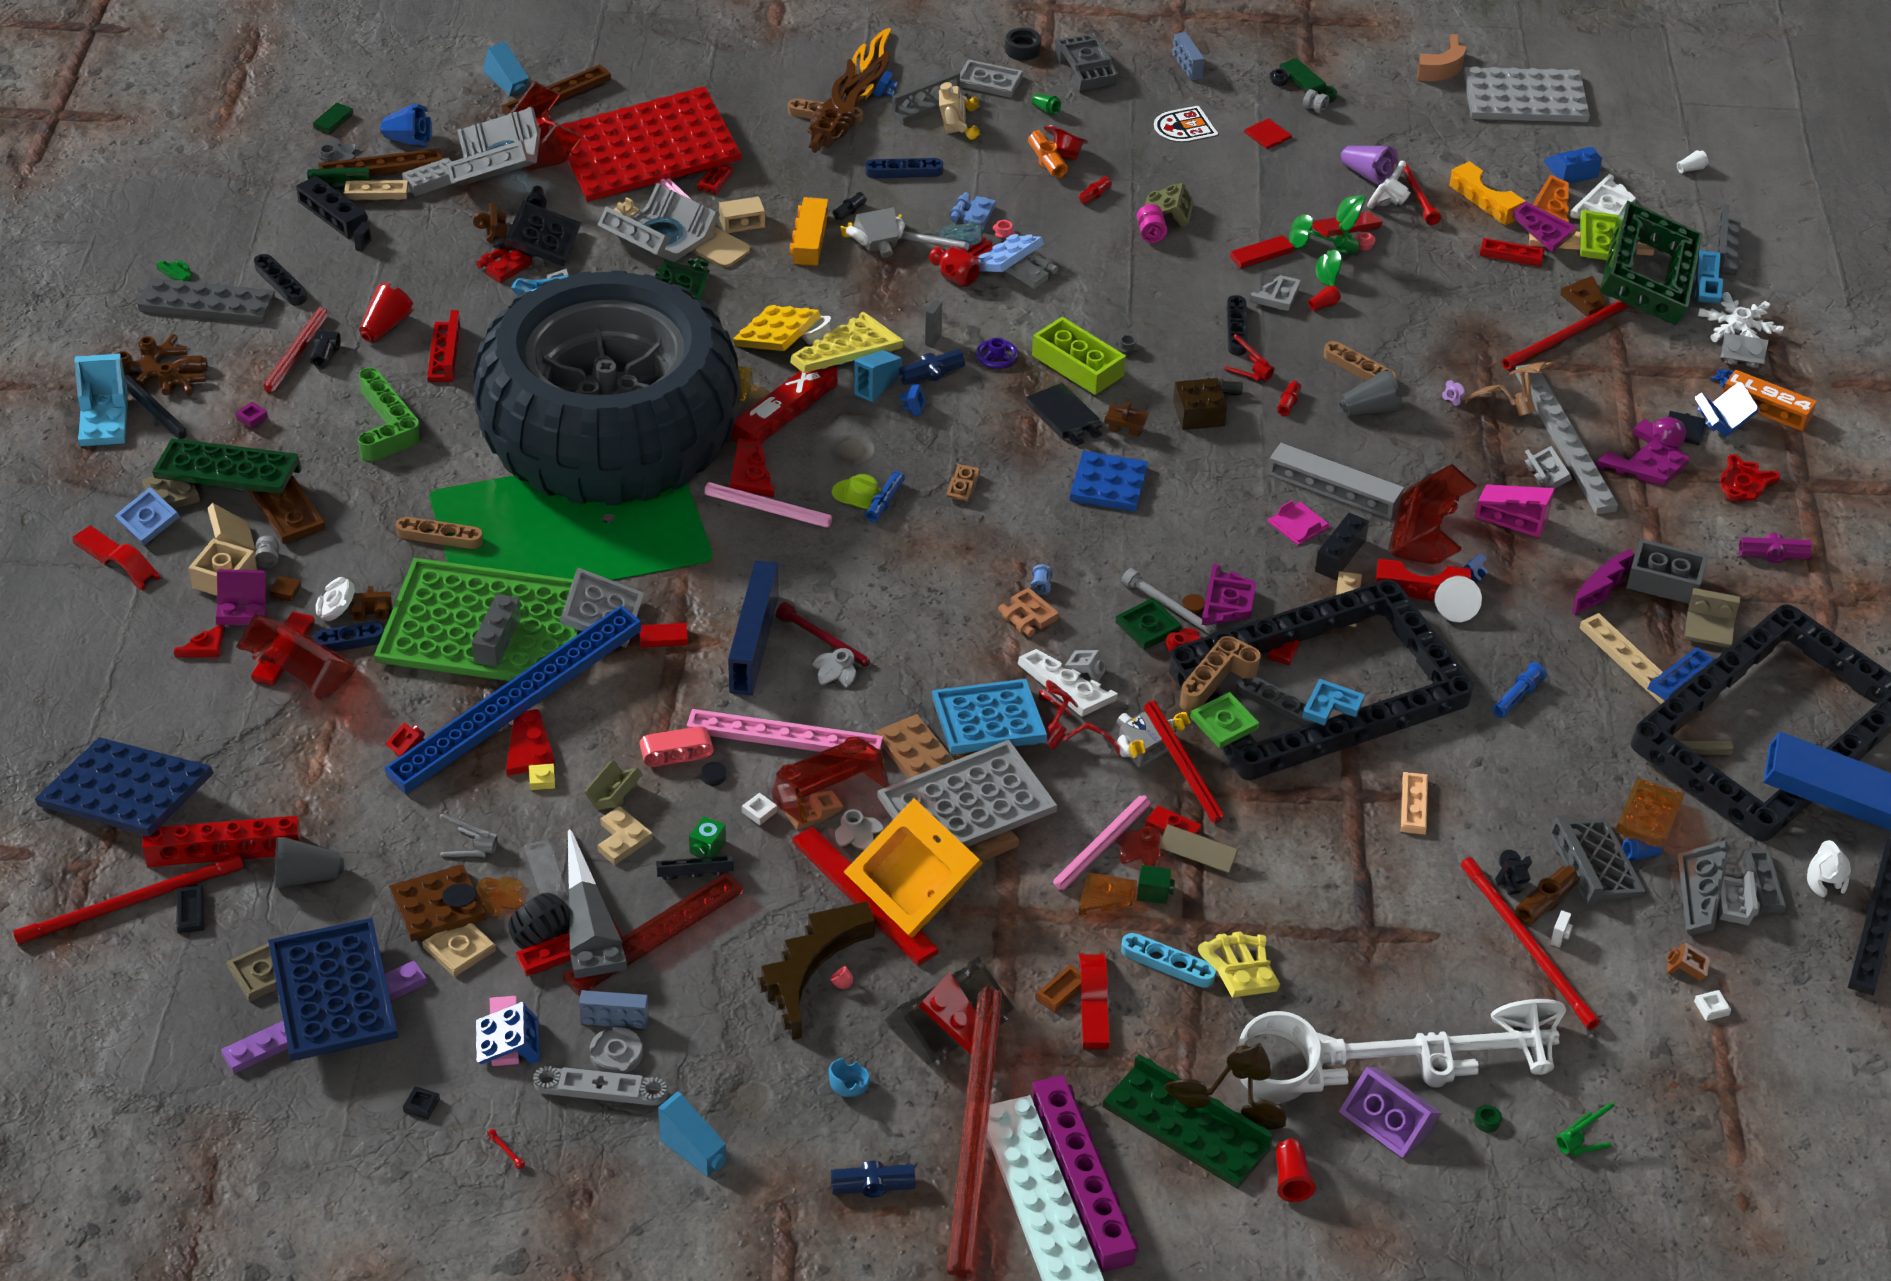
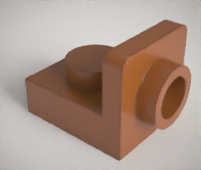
M1685 942L1677 949H1672L1668 954L1666 972L1672 975L1678 969H1681L1697 980L1702 981L1707 977L1710 957Z

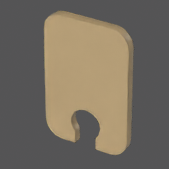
M714 227L712 233L716 234V236L692 251L719 267L728 268L750 253V246Z

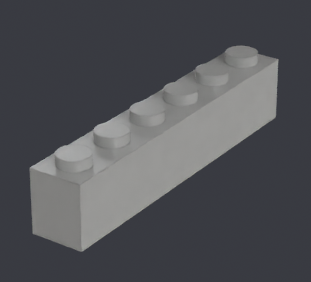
M1283 443L1278 445L1269 459L1268 475L1390 520L1402 503L1404 487Z

